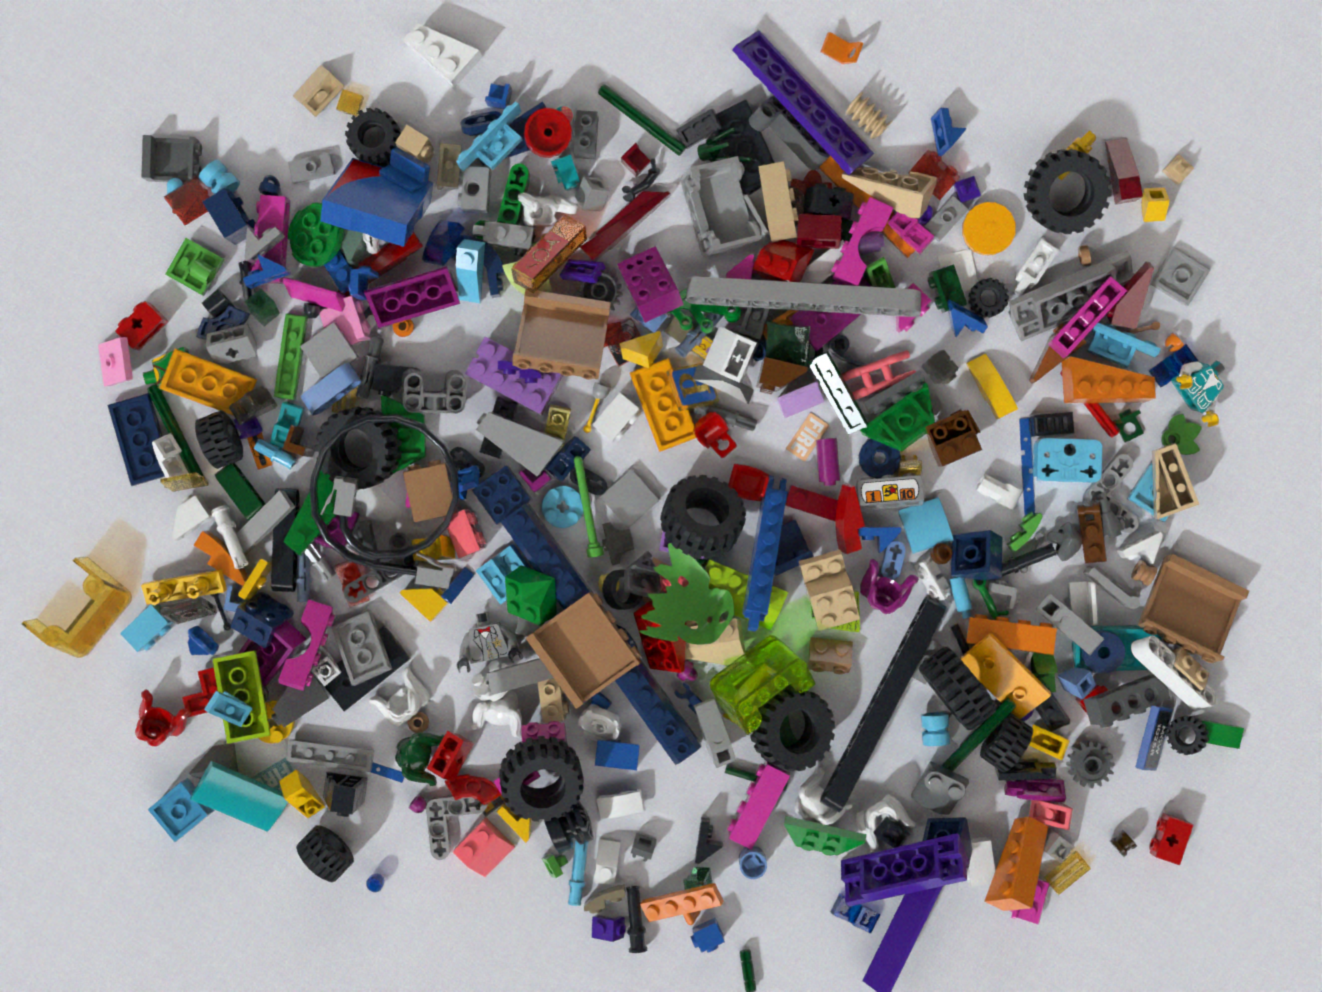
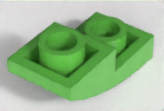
M1030 512L1022 518L1023 522L1019 526L1023 532L1018 531L1009 538L1011 541L1006 544L1011 551H1017L1034 534L1043 517L1041 513L1033 514V512Z

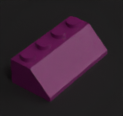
M447 266L364 291L378 328L460 304L458 289Z

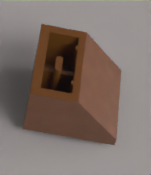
M966 410L925 427L929 445L938 467H943L982 450Z

